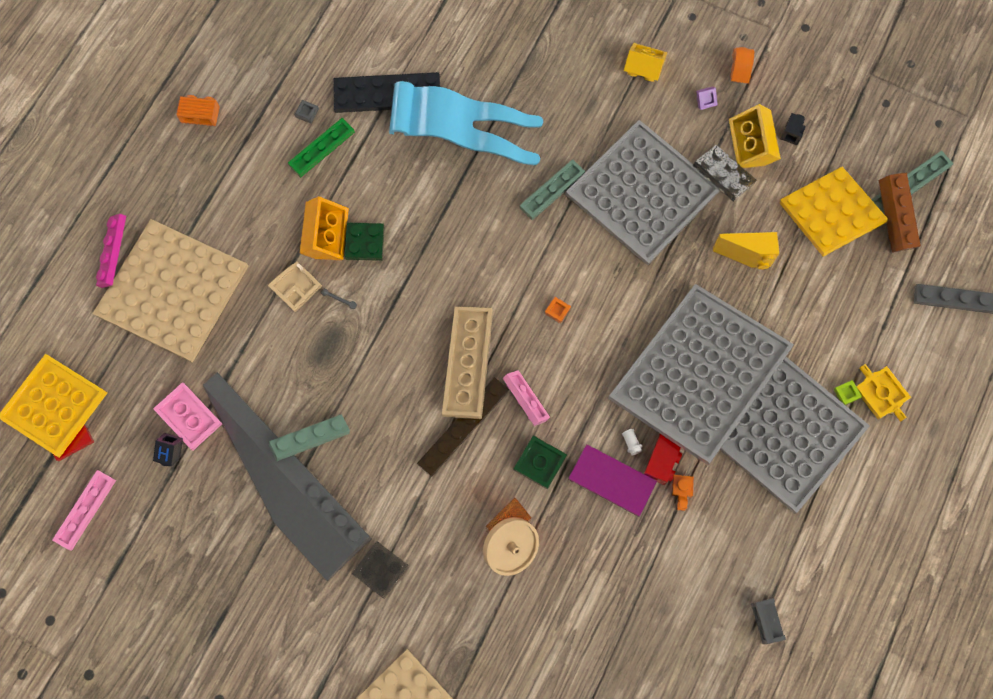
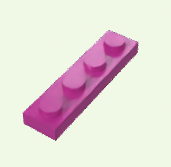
M120 213L111 216L107 222L108 230L103 240L104 249L100 256L101 264L96 274V286L100 288L113 285L126 216Z

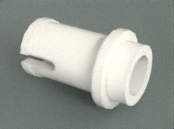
M634 429L623 432L622 436L628 446V453L636 455L642 452V444H639Z

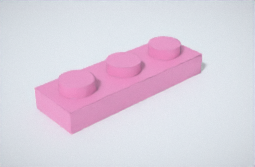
M519 370L506 374L503 377L507 387L511 390L518 404L523 408L534 426L546 422L550 418Z

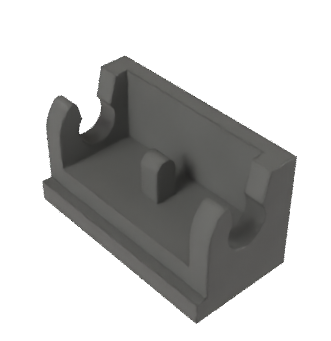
M774 598L751 603L763 645L786 640Z

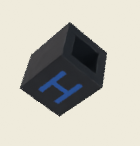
M167 433L161 435L155 441L153 461L160 463L162 466L172 467L180 459L183 438Z

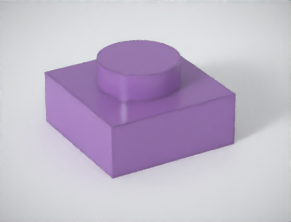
M714 86L696 91L698 108L700 110L718 105L716 88Z

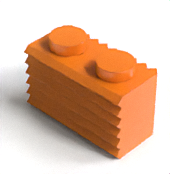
M194 95L180 96L176 114L181 123L216 126L220 107L216 99L209 96L204 98H197Z

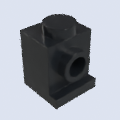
M791 113L780 139L798 145L806 127L803 125L805 117L800 114Z

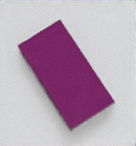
M587 444L568 478L573 483L640 517L657 483L656 480Z

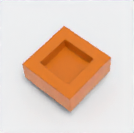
M554 297L545 314L561 324L571 306Z

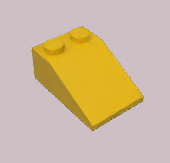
M777 232L719 234L713 246V252L751 268L768 269L779 255Z

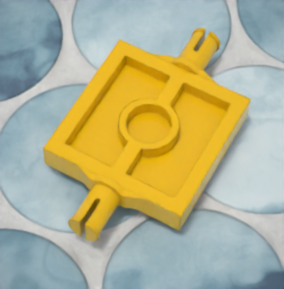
M866 364L861 366L859 369L866 378L856 387L862 396V400L875 417L879 420L886 414L894 413L900 422L907 417L900 407L911 396L890 369L886 366L880 371L872 373Z

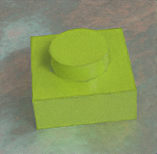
M853 380L833 389L839 401L844 405L862 398Z

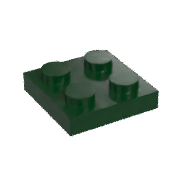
M347 223L345 259L383 261L384 223Z
M533 435L513 470L548 490L567 454Z

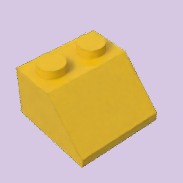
M633 43L629 50L624 71L630 76L637 77V75H640L647 81H658L668 52Z

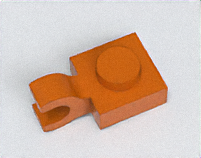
M674 475L672 496H678L677 510L685 511L688 505L687 497H693V476Z

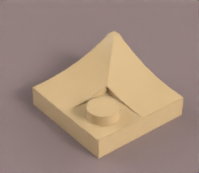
M298 262L284 270L268 285L295 312L322 287Z

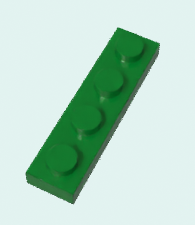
M341 118L288 162L289 167L301 178L352 136L355 130Z

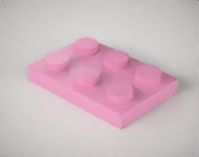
M183 382L153 408L179 437L183 438L184 443L192 451L222 425L219 419Z

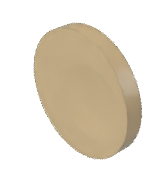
M512 517L500 521L490 530L484 542L483 556L486 564L500 575L510 576L520 573L531 564L537 554L539 547L538 533L533 525L522 518Z

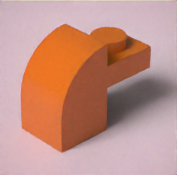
M736 47V49H733L731 81L749 84L754 62V50Z

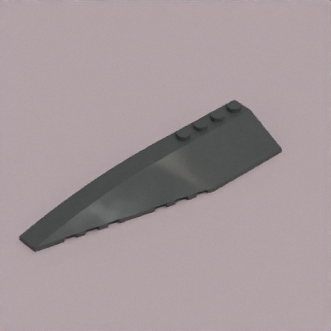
M217 372L203 384V387L273 522L328 581L372 538L295 455L276 461L269 447V441L278 437Z

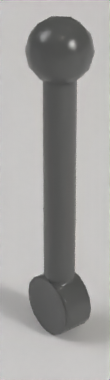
M325 288L321 290L323 296L327 295L349 305L350 309H356V302H349L328 292Z

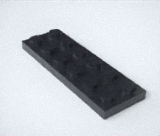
M440 73L333 78L334 112L392 110L394 84L396 82H408L413 84L414 87H440Z

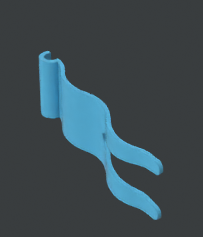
M403 81L394 84L389 134L402 132L405 136H434L470 150L500 155L522 164L537 165L540 162V156L537 153L523 150L497 135L477 130L473 127V122L502 121L522 127L539 128L543 125L542 117L525 114L501 104L476 101L443 87H414L413 84Z

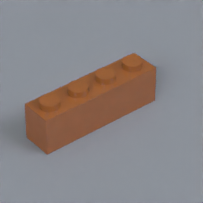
M907 172L888 175L878 180L884 213L888 218L886 223L892 253L920 247Z

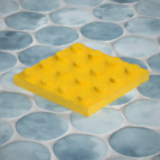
M843 166L780 199V205L823 257L885 224L888 219Z
M45 354L2 409L0 420L60 458L107 395V392Z

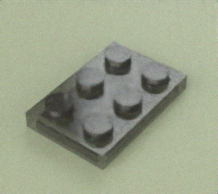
M717 145L693 164V167L733 202L757 181Z

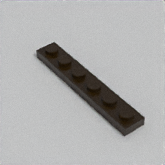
M494 377L485 387L482 419L457 418L417 462V465L433 477L505 397L509 389Z

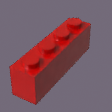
M659 434L644 474L662 485H665L668 481L671 482L676 472L672 470L674 464H679L683 454L680 452L681 447L662 434Z

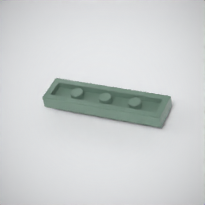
M572 159L520 205V209L531 220H534L585 173V170Z
M341 414L269 441V447L276 461L345 436L349 434L350 429Z

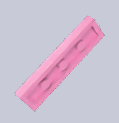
M97 470L52 541L72 551L116 480Z

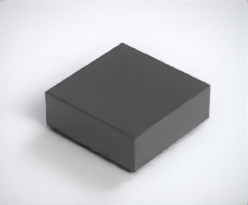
M302 100L294 114L295 118L312 123L319 107Z

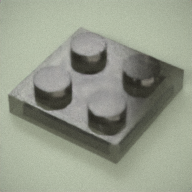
M376 541L352 575L385 599L409 565Z

